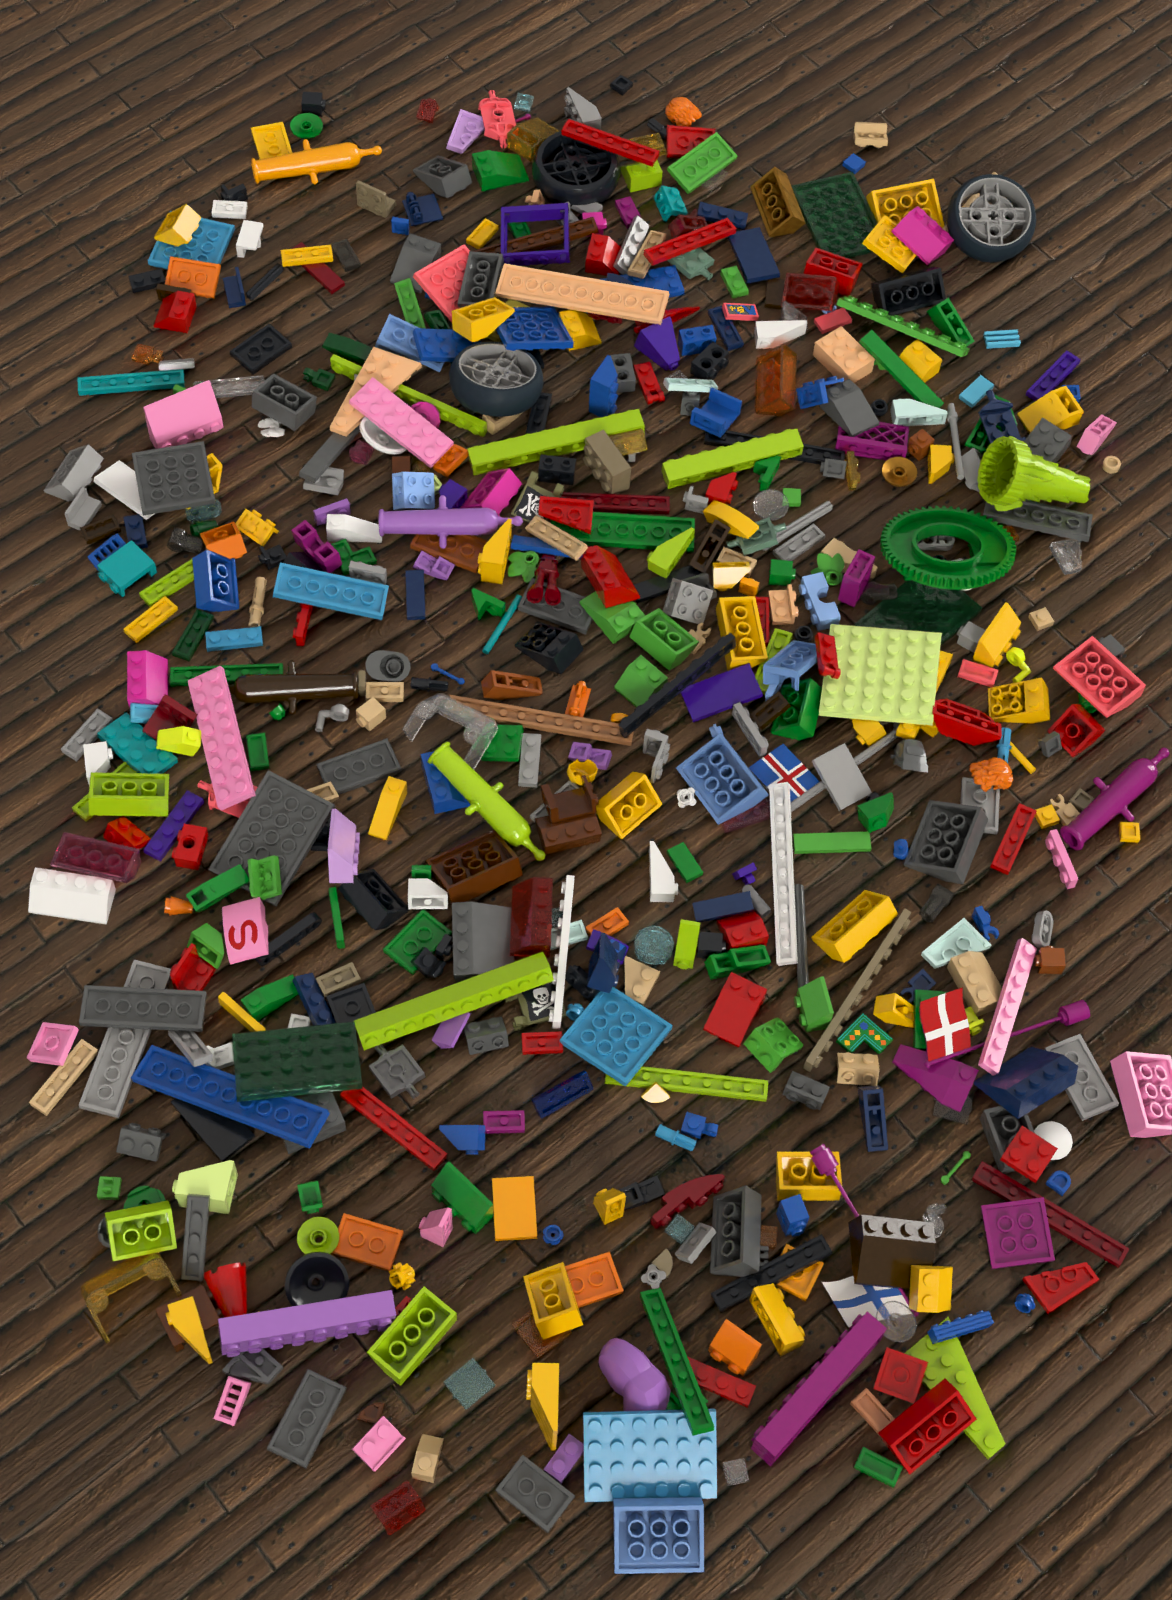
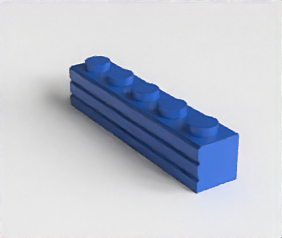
M982 1310L977 1312L976 1315L968 1314L963 1319L958 1317L953 1322L945 1321L942 1325L935 1324L931 1326L927 1333L932 1344H936L989 1328L994 1324V1321L989 1311L984 1312Z

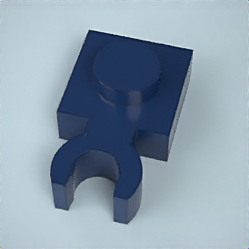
M922 969L908 981L911 987L903 989L900 995L903 996L905 993H909L911 998L908 1002L912 1003L914 1001L915 989L930 990L936 985V982Z

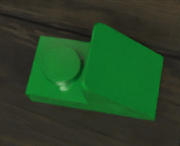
M777 455L755 462L753 472L760 475L758 483H761L759 491L767 492L779 469L781 456Z
M475 588L471 590L472 603L478 620L481 619L485 611H488L491 615L503 617L505 614V602Z

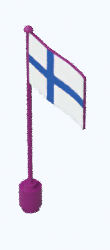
M822 1144L810 1152L812 1155L811 1159L821 1175L824 1173L826 1176L831 1175L854 1216L858 1217V1212L834 1173L837 1171L836 1166L839 1164L829 1147L826 1148L825 1144ZM853 1276L839 1281L822 1282L847 1327L852 1326V1322L859 1314L863 1316L867 1311L878 1321L912 1314V1317H917L919 1312L909 1308V1299L903 1289L854 1284Z

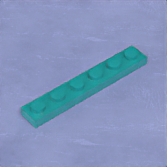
M183 369L77 377L79 396L170 389L175 384L185 387Z

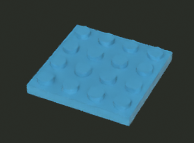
M201 218L198 223L199 227L192 233V239L188 244H182L177 247L156 241L148 259V265L168 270L170 256L220 264L235 231V226Z
M612 987L610 993L603 991L598 993L561 1037L560 1043L626 1087L669 1034L673 1025Z

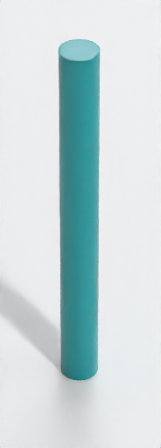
M517 594L484 646L483 653L489 654L517 609L522 599L521 595Z

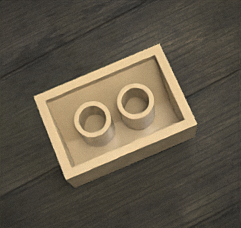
M967 951L952 957L947 969L958 989L963 987V998L967 1006L972 1007L977 1017L995 1010L1002 987L982 952Z

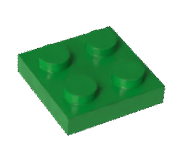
M485 725L481 760L519 762L523 726Z

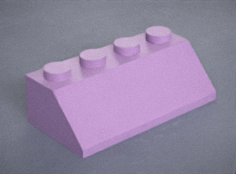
M332 809L328 841L329 883H353L354 875H358L360 833H356V825L337 809Z

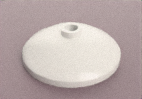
M367 417L362 419L360 432L365 441L374 449L391 455L401 454L407 450Z

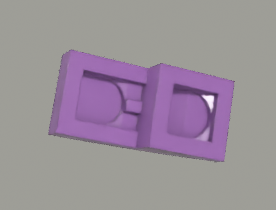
M421 551L413 568L424 570L425 574L447 580L455 565L440 556L436 559Z
M573 742L568 759L573 762L576 759L579 762L589 759L596 764L598 769L607 770L612 753L610 750L592 748L591 744Z

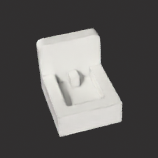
M230 1042L216 1048L206 1046L213 1055V1061L207 1062L206 1065L220 1070L238 1063L236 1045Z

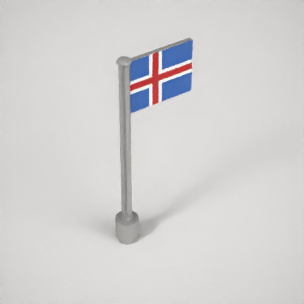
M895 722L893 724V731L853 758L857 766L898 737L896 736V731L900 723ZM784 744L749 767L757 780L768 791L771 784L789 783L791 812L826 788L823 781H819Z

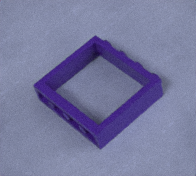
M568 203L501 207V254H503L504 263L516 266L570 263ZM564 219V250L507 253L508 223Z

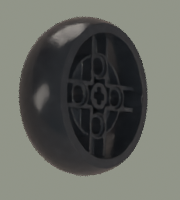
M561 131L549 136L540 144L532 162V175L538 190H541L542 195L553 204L569 202L571 206L595 202L600 204L614 192L621 174L620 160L617 154L561 135Z

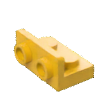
M245 509L236 522V526L239 531L264 547L273 532L277 534L279 530L274 528L276 524L269 519H266V521L261 519L262 514L253 509L251 512Z

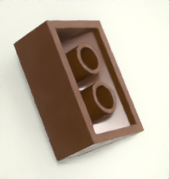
M596 814L553 824L549 815L534 819L545 855L597 843L601 840L602 833Z

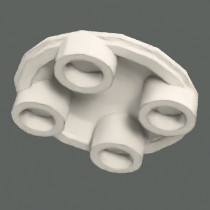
M1048 1121L1039 1124L1035 1128L1034 1132L1036 1135L1058 1148L1051 1160H1060L1069 1154L1073 1141L1066 1127L1060 1123Z

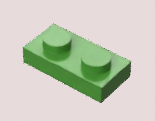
M737 265L721 269L720 274L732 299L748 295L749 290Z

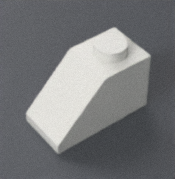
M106 741L83 745L86 778L89 787L91 772L106 773L111 767L110 760L113 759L112 748H108Z
M408 879V909H448V892L430 879Z

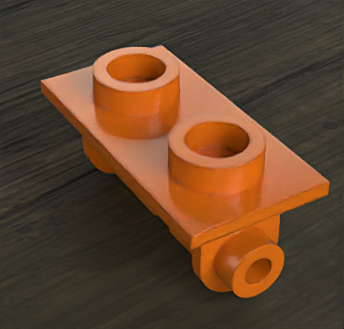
M579 681L576 685L572 686L565 711L566 715L584 717L591 689L587 688L584 681Z

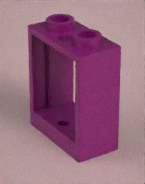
M858 549L843 576L838 597L839 601L855 607L870 580L875 556Z

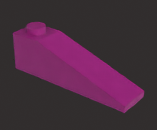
M900 1044L892 1063L908 1077L917 1081L923 1090L928 1091L936 1098L939 1104L960 1113L979 1070L952 1059L930 1065V1068H926L924 1062L927 1060L926 1051Z

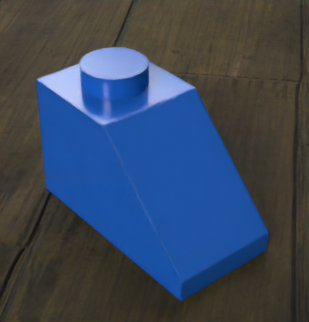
M439 1125V1130L458 1150H465L466 1155H478V1150H485V1125Z

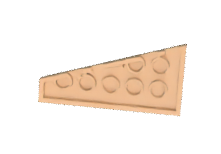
M373 347L331 423L330 431L347 437L360 425L361 420L365 416L350 405L349 400L372 377L394 393L405 380L408 381L411 378V375L416 370L418 371L422 368V364Z

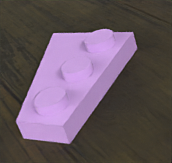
M460 109L446 149L462 154L485 130L482 116Z

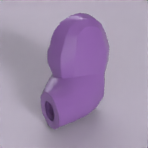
M618 1338L610 1339L600 1351L599 1366L610 1386L617 1394L623 1397L624 1411L666 1410L671 1390L665 1376L635 1346Z

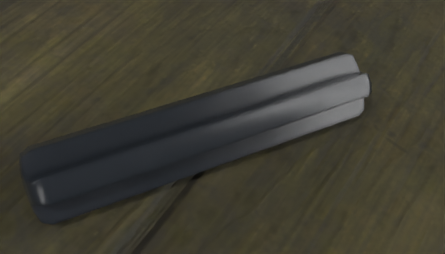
M279 263L275 264L246 292V297L251 301L254 300L284 271L283 266Z

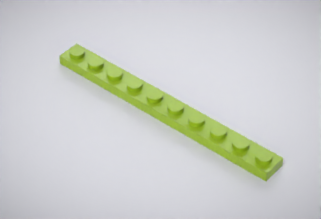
M335 354L330 358L331 369L338 374L349 377L351 380H354V374L358 375L362 369V366ZM401 384L399 389L393 393L410 406L417 402L433 404L438 409L441 420L451 422L459 428L470 431L474 435L484 437L487 433L486 421Z

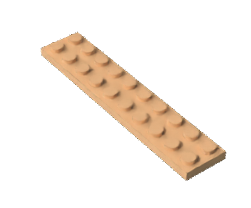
M505 263L495 292L496 297L658 325L662 323L670 295L669 291Z

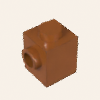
M921 429L910 437L907 451L920 461L928 455L930 445L934 444L935 439Z
M1053 946L1041 947L1038 954H1035L1034 965L1038 967V974H1062L1066 967L1064 948H1054Z

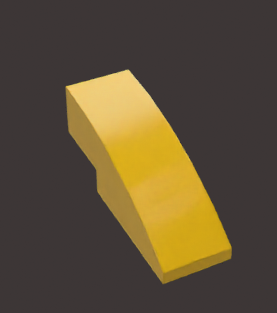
M716 500L703 510L707 522L712 523L717 519L731 528L728 532L729 534L749 539L759 529V526L750 518Z

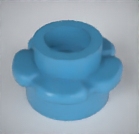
M579 1003L569 1004L566 1015L572 1021H576L584 1011V1008Z

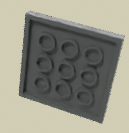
M204 441L132 453L143 516L216 503Z

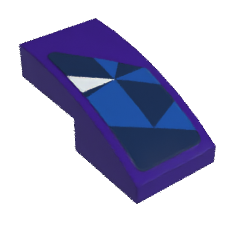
M593 929L586 947L587 950L594 951L602 932ZM607 935L618 953L617 962H620V965H622L629 946Z

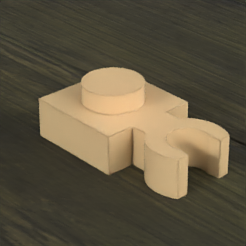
M704 623L698 624L696 632L692 629L688 632L699 641L698 645L691 652L693 655L705 644V638L711 633V628H708L707 631L701 630Z
M1058 794L1056 799L1059 803L1050 799L1049 805L1052 804L1054 809L1057 810L1056 813L1061 824L1067 826L1080 813L1071 802L1066 805L1064 797Z

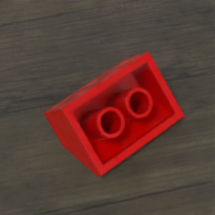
M815 247L806 262L802 280L808 284H815L826 290H832L841 295L848 296L855 287L863 263Z

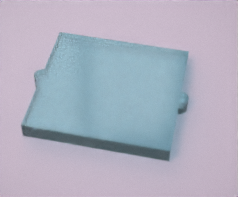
M474 1358L444 1381V1384L453 1394V1398L457 1399L465 1410L496 1386L486 1374V1370L482 1369Z

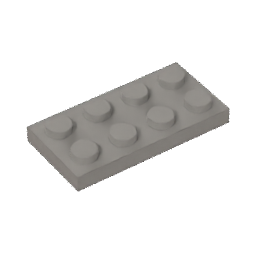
M1081 1034L1044 1049L1063 1054L1078 1065L1075 1084L1065 1089L1082 1121L1119 1105Z

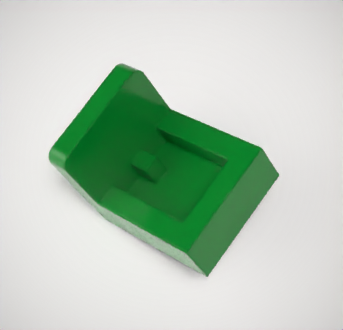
M318 1180L297 1184L302 1212L307 1211V1214L319 1212V1208H322L323 1204Z

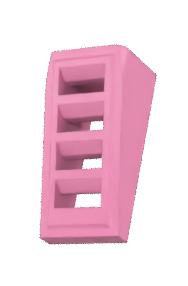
M228 1376L213 1419L235 1426L252 1383L234 1376ZM233 1385H237L242 1387V1390L239 1391L233 1389L232 1387ZM232 1393L238 1395V1400L228 1397L229 1394ZM226 1401L235 1404V1409L226 1406ZM225 1410L233 1413V1415L229 1417L221 1413Z

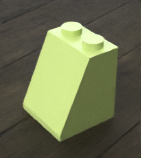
M229 1160L179 1173L178 1180H174L172 1188L179 1207L187 1208L188 1194L210 1195L209 1211L229 1214L238 1177L235 1163Z

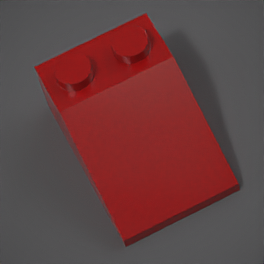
M731 972L703 1030L739 1048L765 1000L767 989Z

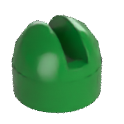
M279 704L269 714L273 719L281 720L282 717H285V709Z

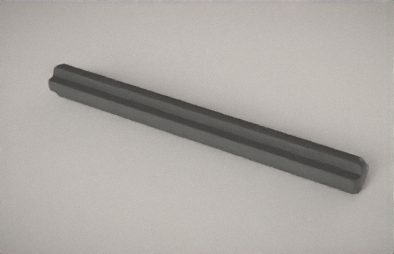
M795 884L798 957L797 982L798 988L809 983L804 886L802 884Z

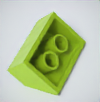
M168 1200L104 1213L113 1261L177 1249L172 1209Z

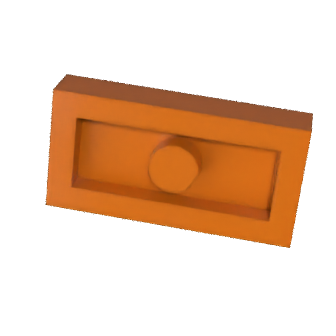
M617 907L586 926L585 930L589 936H591L593 929L612 936L628 926L629 921Z

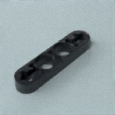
M315 912L310 913L268 944V955L254 959L260 966L267 965L319 927L322 919Z

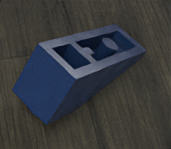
M878 1085L858 1087L859 1106L867 1151L888 1150L883 1088Z

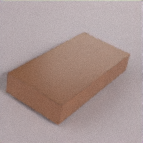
M867 1388L850 1402L877 1434L895 1419Z

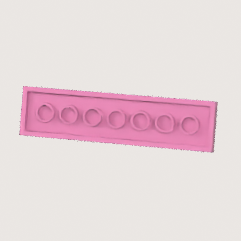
M218 666L188 680V686L194 711L198 714L196 719L199 730H201V740L217 806L222 811L256 795L225 671L222 666Z

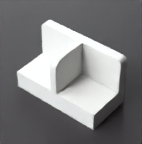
M243 221L236 243L237 257L244 258L246 250L255 251L261 246L260 236L263 230V223Z

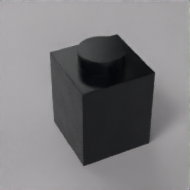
M303 92L301 102L302 113H312L322 117L323 110H326V100H323V94L320 92Z
M699 932L697 958H708L713 954L725 953L726 941H722L723 933Z

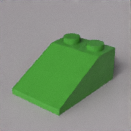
M596 591L579 602L613 644L630 634L635 622L645 616L633 601L605 608Z

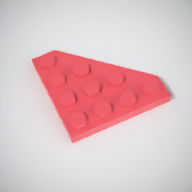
M465 244L415 272L413 278L451 323L452 310L460 308L457 303L470 251Z

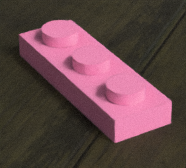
M1051 830L1045 840L1048 850H1051L1053 863L1060 871L1061 882L1065 883L1067 889L1074 888L1078 881L1077 874L1058 830Z

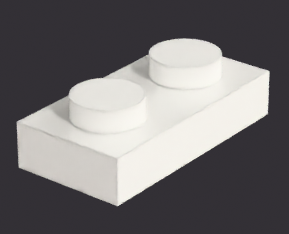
M213 200L212 217L246 219L247 202Z

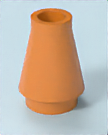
M173 896L165 900L164 913L169 914V916L192 914L193 906L189 901Z

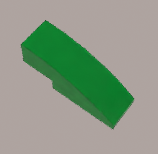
M765 945L733 948L727 953L710 955L704 964L710 980L728 977L731 972L740 974L770 964L771 960Z

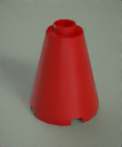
M238 1262L217 1267L216 1273L212 1274L211 1270L203 1274L224 1318L247 1314L245 1262L242 1264Z

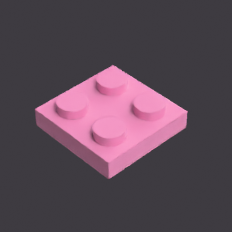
M43 1022L27 1059L31 1062L63 1066L79 1029L71 1025Z

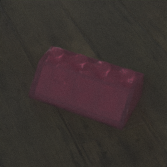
M64 832L50 865L128 883L136 877L141 864L139 849Z

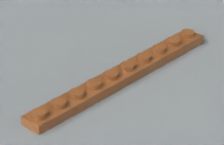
M455 695L449 696L446 708L447 715L505 725H522L523 728L628 746L632 745L634 735L633 731L624 738L620 734L619 723Z

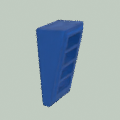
M117 533L87 557L98 570L97 565L126 543ZM99 556L102 561L99 562L96 558Z

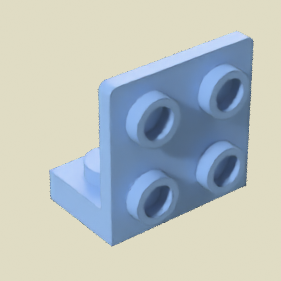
M399 472L392 474L393 510L435 508L434 473Z

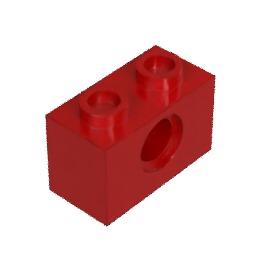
M184 823L182 830H179L177 835L178 845L173 848L172 858L177 867L199 870L209 838L206 827ZM188 845H193L191 848H185Z

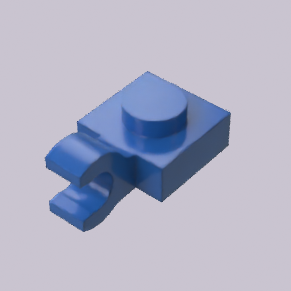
M983 906L976 907L972 918L979 932H982L983 937L987 941L990 939L989 933H992L995 939H997L999 931L989 925L991 922L989 913L984 910Z
M686 1112L681 1133L699 1139L702 1133L716 1137L719 1125L705 1123L706 1117Z

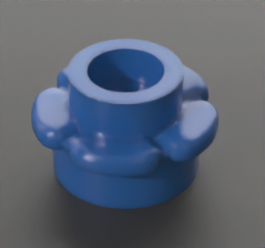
M549 1225L543 1230V1240L547 1244L557 1245L563 1239V1231L557 1225Z
M1026 1293L1017 1295L1015 1307L1019 1311L1029 1313L1036 1305L1033 1303L1034 1299L1031 1295Z

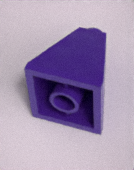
M671 317L663 319L661 325L652 324L640 331L634 344L635 348L665 371L668 369L670 371L675 370L679 366L680 357Z

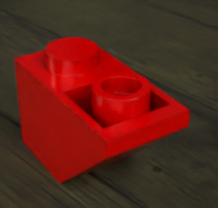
M736 472L711 480L705 495L706 498H709L708 505L714 500L726 505L731 504L733 498L731 493L736 491L739 482L736 480Z

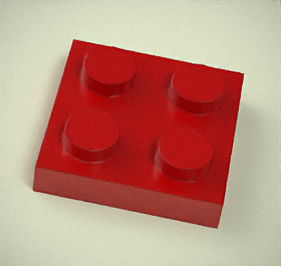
M1021 1126L1000 1161L1036 1183L1058 1148L1026 1127Z
M886 1347L873 1389L914 1404L929 1362Z

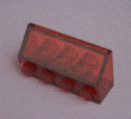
M532 877L512 887L510 956L529 957L543 952L546 958H550L553 878Z

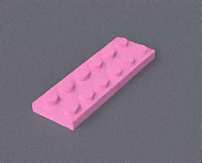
M373 377L349 400L350 405L430 469L454 444V441Z

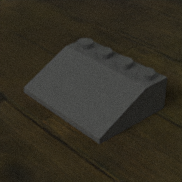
M929 800L904 866L945 882L964 884L988 822L982 807Z
M478 902L452 903L453 973L455 983L515 962L514 952L510 954V949L514 947V934L510 935V930L513 928V908Z

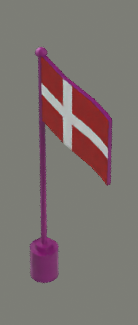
M963 987L920 1002V1021L926 1041L927 1060L924 1062L926 1068H930V1065L984 1047L985 1042L971 1047L970 1028L963 1004ZM1084 1000L1062 1006L1057 1013L1058 1017L1012 1032L1010 1037L1056 1021L1069 1026L1089 1019V1007Z

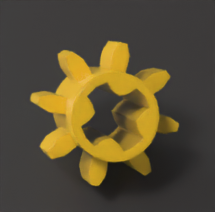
M399 1262L389 1271L390 1283L396 1289L402 1287L403 1290L411 1287V1283L416 1281L414 1279L415 1271L408 1263L402 1266L401 1262Z

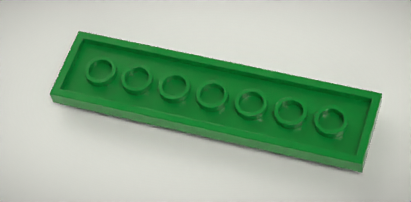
M593 512L591 534L551 520V524L584 542L587 546L597 545L602 547L655 550L657 546L689 528L695 529V518ZM694 539L685 552H694Z

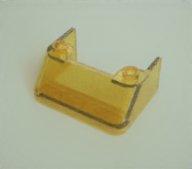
M159 1252L129 1258L91 1278L82 1285L81 1294L106 1343L110 1342L97 1314L107 1308L109 1303L108 1296L147 1275L148 1278L154 1281L161 1280L167 1276L177 1297L182 1295Z

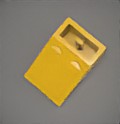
M1063 386L1050 391L1018 412L1017 416L1030 434L1042 418L1062 430L1078 425L1084 411L1068 387Z
M1042 677L988 688L989 716L995 722L1033 724L1050 720L1049 691Z

